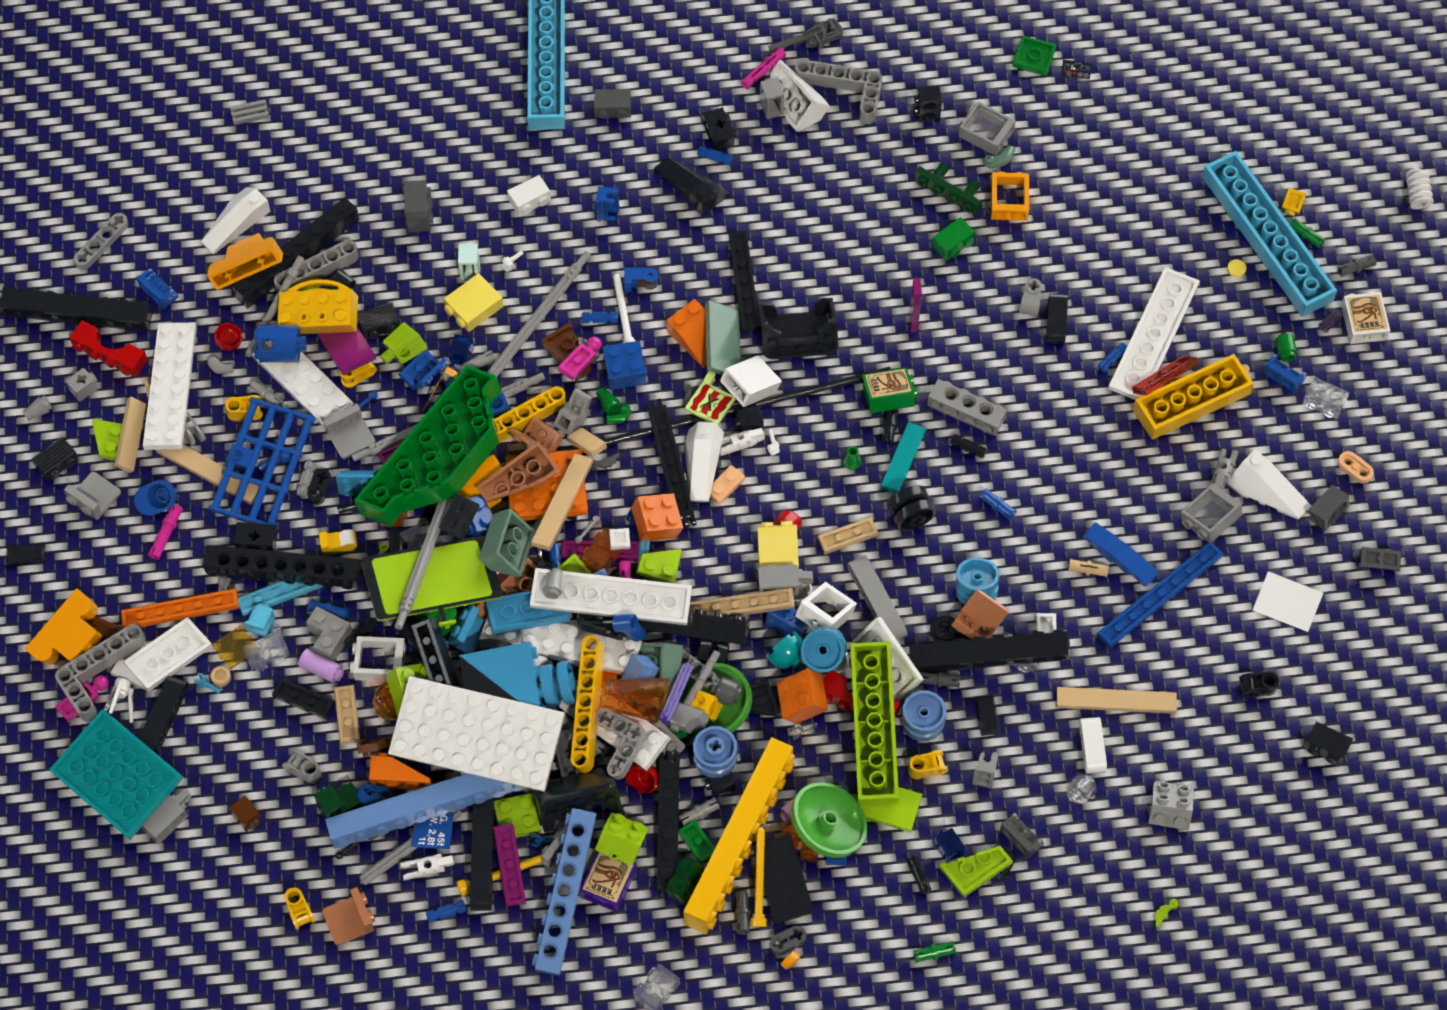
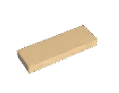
M872 517L818 535L817 539L825 555L877 537L879 533Z
M354 685L334 687L340 744L359 742L360 732Z

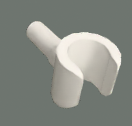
M519 251L514 256L503 259L502 267L506 272L514 268L513 262L522 256L523 252Z
M769 430L768 434L771 444L767 445V449L770 455L773 456L779 453L780 449L779 443L774 438L773 431Z

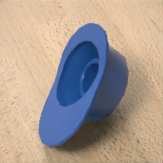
M157 480L139 488L135 494L134 503L137 510L142 514L148 516L155 515L170 509L174 505L178 490L166 480Z

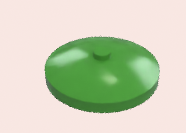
M716 663L712 671L719 679L725 677L737 681L741 692L737 703H733L731 706L722 704L723 707L715 723L708 721L706 728L720 726L733 733L743 724L750 712L752 691L747 679L739 670L728 664ZM701 668L695 669L692 672V675L699 674ZM690 678L679 703H684L695 684ZM708 678L706 679V682L711 683L713 681L709 680ZM702 688L701 691L714 696L713 693H710L711 691H706ZM699 728L693 731L691 735L696 737L705 728Z
M816 782L802 788L793 799L790 810L793 827L800 839L813 851L831 858H842L853 854L863 844L867 834L865 814L855 798L844 789L834 784Z

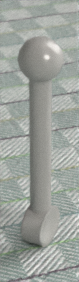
M593 516V521L580 536L575 537L577 544L581 543L582 538L588 531L600 522L599 516Z

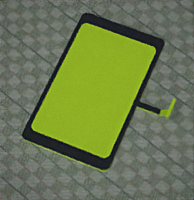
M481 535L435 544L413 607L407 616L439 611L441 619L439 627L450 629V625L456 624V620L447 621L444 609L502 598L503 593L497 572L491 571L479 560L485 536ZM422 547L362 558V567L378 621L398 618L400 604Z

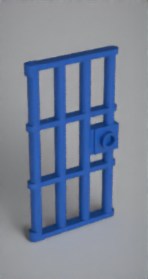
M250 398V406L240 432L236 435V443H232L226 459V469L222 471L223 477L213 503L209 505L208 510L247 523L276 525L277 523L275 522L284 497L289 492L290 481L298 460L303 455L301 453L316 417L256 398ZM257 406L267 408L268 412L258 438L248 436L247 433ZM280 412L287 416L277 442L273 444L265 441L275 413ZM296 417L305 420L295 449L292 450L283 447L292 421ZM244 441L255 444L254 449L242 447ZM262 447L272 449L273 453L262 481L251 478ZM281 451L290 453L292 457L281 486L271 484L270 480ZM234 467L246 469L244 475L233 472ZM231 477L241 480V483L229 511L219 508ZM251 483L260 487L248 517L238 514L248 484ZM267 489L278 492L268 521L257 520L256 517Z

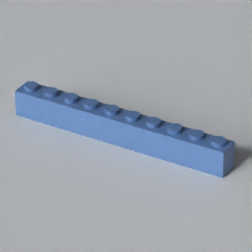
M464 774L327 818L325 821L334 849L344 848L358 841H366L373 836L385 835L395 829H403L414 823L425 822L432 817H440L454 810H462L474 803L481 804L491 798H499L513 791H521L525 787Z

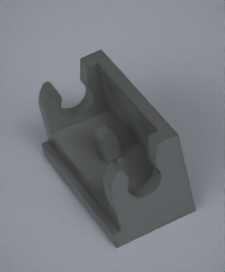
M1331 485L1308 509V513L1312 516L1310 520L1322 528L1323 531H1326L1349 507V495Z
M1362 547L1359 551L1358 557H1360L1358 567L1398 572L1401 566L1402 551Z
M573 729L560 732L556 748L562 777L568 776L569 772L575 770L576 774L580 772L571 763Z
M1016 813L1001 823L1000 831L1027 859L1044 845V841L1041 838L1039 839L1019 819Z

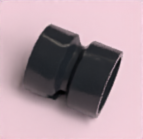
M702 639L697 660L706 665L707 659L710 658L715 650L720 653L716 663L726 664L730 644L723 642L714 644L713 640Z

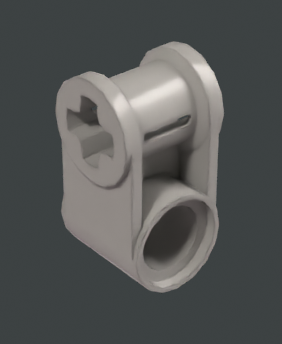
M1032 278L1026 282L1019 313L1038 316L1042 283L1038 279Z
M293 749L288 761L282 764V767L287 772L298 776L310 784L317 783L322 777L318 763L297 749ZM315 769L314 773L307 774L309 770Z

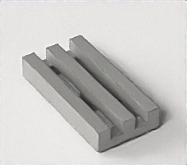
M266 99L230 107L234 125L270 118Z

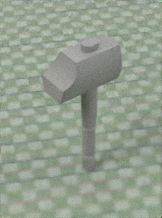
M714 650L684 703H678L671 722L665 724L672 731L678 732L680 730L690 734L699 728H706L709 717L705 711L691 707V704L698 690H702L711 670L716 665V661L720 656L718 651Z

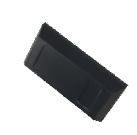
M46 545L7 546L6 565L45 562Z
M994 696L974 699L981 736L1000 734L1001 730Z

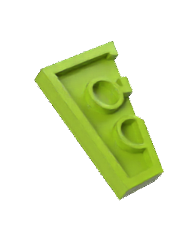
M1001 846L977 852L976 855L970 857H961L957 861L939 864V868L963 898H965L1012 865L1013 860Z

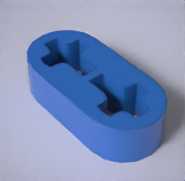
M368 783L362 784L356 791L357 799L369 805L394 797L393 792L389 788Z

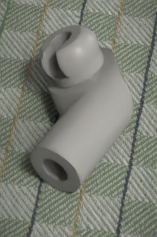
M211 355L207 360L208 366L216 374L234 372L233 363L223 364L216 355Z

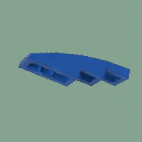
M1095 522L1083 535L1110 563L1114 562L1127 575L1131 574L1144 587L1148 586L1159 573L1129 545Z

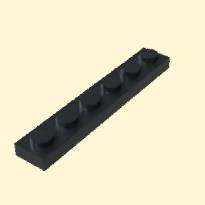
M747 231L728 232L741 331L760 330V321Z

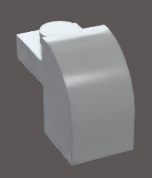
M578 388L573 390L568 405L559 410L554 426L568 435L578 430L589 415L590 411L588 408L592 397Z

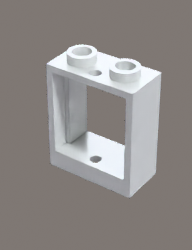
M825 582L800 603L795 616L813 629L819 626H830L838 629L851 618L857 603ZM822 599L838 610L839 613L832 618L815 606L814 603Z
M357 636V642L353 643L352 654L355 655V659L351 661L350 672L354 674L355 680L387 682L386 675L392 671L388 669L360 668L363 647L395 648L393 669L404 666L406 653L404 638Z

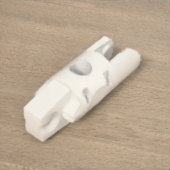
M762 428L750 429L724 437L720 456L754 446L758 442L763 441L765 436Z
M441 854L400 863L401 868L417 865L419 870L403 875L404 881L444 872V867L454 865L453 856L442 857ZM427 863L432 864L430 868H425Z

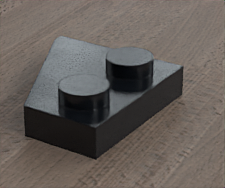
M577 614L580 630L616 640H623L624 633L615 632L613 629V617Z
M768 679L751 684L752 705L749 713L780 716V711Z

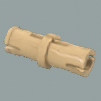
M1070 559L1068 571L1086 573L1085 575L1087 576L1093 574L1107 577L1109 565L1092 563L1091 560L1085 562Z

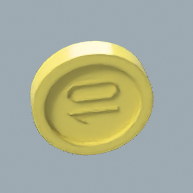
M1238 259L1232 260L1227 267L1228 273L1233 277H1241L1246 272V264Z

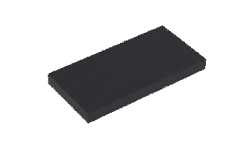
M791 834L765 841L764 889L775 925L815 913ZM755 844V845H752V848H753V852H754L755 859H756V844Z

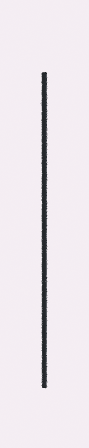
M889 366L767 397L745 407L741 404L732 406L725 416L735 414L740 409L758 405L762 407L861 382L863 374L888 371L891 368ZM692 416L672 421L671 426L672 429L706 420L698 416ZM652 427L601 440L609 446L652 435L653 431ZM574 446L558 451L578 450L579 448ZM355 502L337 506L339 514L358 509Z

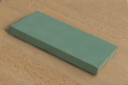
M709 300L705 302L707 370L723 375L726 368L741 362L739 310Z

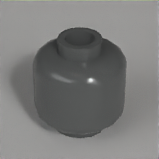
M721 677L718 682L714 681L710 693L716 696L719 703L731 706L733 703H737L741 688H739L737 681Z

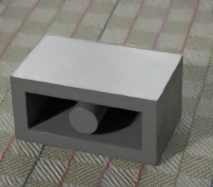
M595 89V118H631V89Z

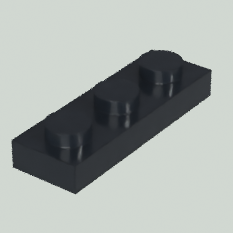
M280 678L272 693L273 698L325 720L335 703L331 698L283 678Z

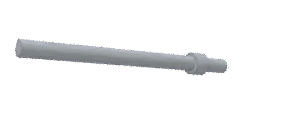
M298 255L292 267H289L286 272L287 276L261 325L270 324L278 309L279 292L287 291L293 279L297 278L298 270L304 261L303 257ZM254 337L245 354L251 357L254 349L257 348V340H254Z

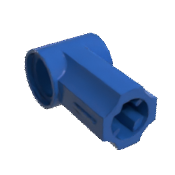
M620 614L613 617L612 625L615 632H623L630 640L636 642L646 638L647 632L638 623V618L635 614Z

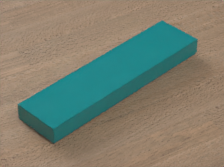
M908 422L881 484V488L894 493L901 491L926 428Z

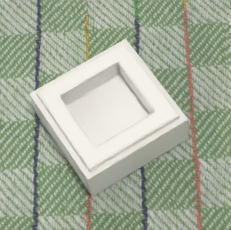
M629 528L609 530L611 550L630 549Z

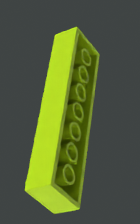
M891 642L850 643L859 805L899 803Z

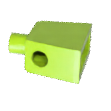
M403 322L383 341L387 350L380 357L385 364H388L394 358L401 364H404L425 351L428 347L420 334Z

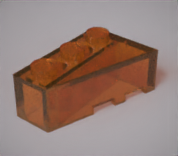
M670 678L606 679L600 695V708L658 723L670 689Z

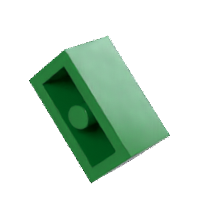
M960 217L933 236L932 248L945 261L955 258L965 247L969 248L974 243L975 231Z

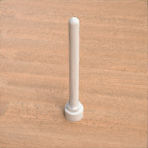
M615 274L613 280L624 334L622 343L634 342L636 340L631 336L621 277L619 274Z

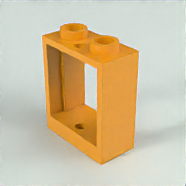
M992 172L991 220L1028 221L1029 173ZM997 185H1023L1024 205L997 204Z

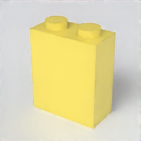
M479 273L444 298L446 313L449 316L453 315L457 324L468 332L503 307L501 295Z
M781 521V525H773V522H761V526H757L759 567L768 564L773 566L792 564L797 565L799 569L797 525L792 524V521Z

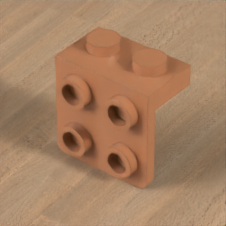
M534 416L524 433L510 427L508 429V432L512 434L511 437L520 443H525L526 448L539 441L548 454L556 451L564 435Z
M977 589L958 613L951 626L971 640L979 636L991 638L1009 611L993 598Z
M358 887L350 890L352 897L322 910L335 945L344 944L374 931L372 923L375 922V918L371 910L367 911L365 905L368 904L364 892H359Z

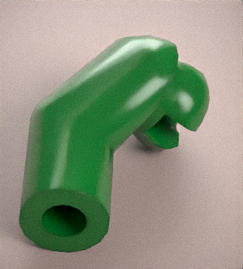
M624 403L620 406L621 409L617 414L606 415L607 424L624 423L631 415L630 405Z

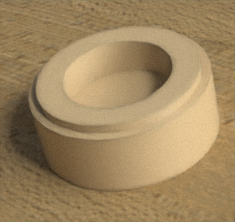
M218 666L212 670L210 677L215 686L224 687L229 684L231 674L228 668Z

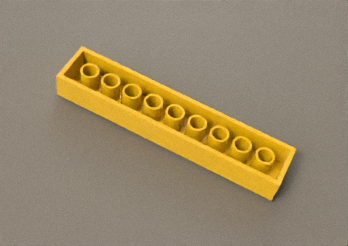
M771 737L684 910V925L706 935L709 929L713 930L717 922L715 917L718 911L722 912L726 904L724 899L727 894H731L735 885L733 881L736 876H740L743 870L742 863L751 854L752 848L750 847L752 842L757 840V829L760 828L761 824H766L769 817V808L775 806L778 799L776 796L778 790H783L786 783V774L791 773L795 765V762H793L795 758L793 746Z

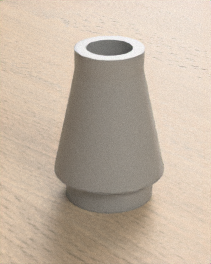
M45 396L38 397L23 411V414L30 421L49 413L52 406Z
M557 568L551 569L550 575L543 587L545 597L558 599L562 594V570Z

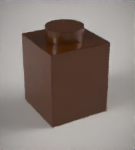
M243 796L229 807L232 816L245 832L256 828L262 820L260 813L246 796Z

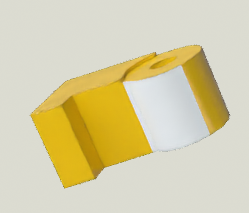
M343 530L328 534L326 531L319 532L323 556L348 552L357 548L356 532L354 530Z

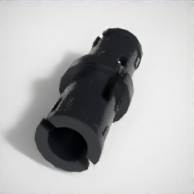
M895 409L893 413V410L886 411L881 441L883 444H886V440H888L887 445L894 443V434L898 428L896 423L899 413L898 409Z

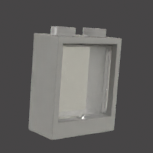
M978 101L974 107H970L966 119L960 121L958 125L959 137L996 156L1014 132L1016 120Z
M1212 483L1181 511L1182 524L1187 529L1196 532L1199 538L1212 543L1242 515V503Z

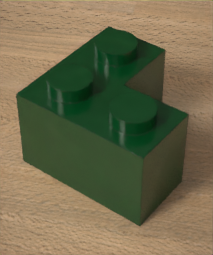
M352 782L339 786L336 791L332 785L317 791L314 798L318 810L324 819L365 806L364 803L357 799V790Z

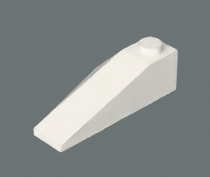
M778 61L770 73V77H778L784 92L785 117L796 131H800L820 121L830 105L783 61Z
M246 187L230 200L201 243L214 255L271 212L268 200L256 188Z
M698 422L687 433L684 448L689 496L693 502H709L724 436V431L716 422Z
M1254 450L1241 463L1231 477L1229 484H1227L1242 497L1257 500L1259 504L1264 506L1265 504L1276 508L1278 512L1297 520L1311 507L1308 501L1280 471L1257 450Z

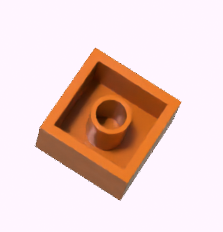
M674 493L637 497L631 507L640 542L677 538L683 529Z
M807 668L776 682L783 719L798 724L828 710L822 673Z

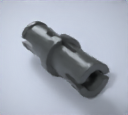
M1373 254L1361 259L1355 258L1350 263L1338 266L1337 270L1340 277L1355 272L1360 273L1363 269L1376 266V259Z
M921 671V676L924 680L920 684L937 685V687H960V682L957 681H960L961 675Z
M740 891L735 894L736 910L734 914L737 920V933L745 935L750 933L749 916L751 915V910L748 905V892Z

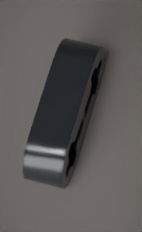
M326 469L316 471L307 493L311 504L320 505L326 499L332 483L331 474ZM323 476H326V479H324L322 481V484H320L319 478H323ZM319 490L320 496L314 498L313 495H316Z

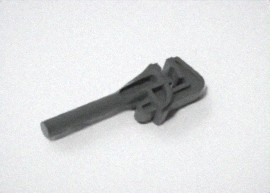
M834 18L827 19V25L830 29V32L827 33L823 21H819L801 35L769 45L768 49L770 52H773L778 48H785L802 41H809L810 48L817 47L821 49L826 43L840 39L843 36V28Z

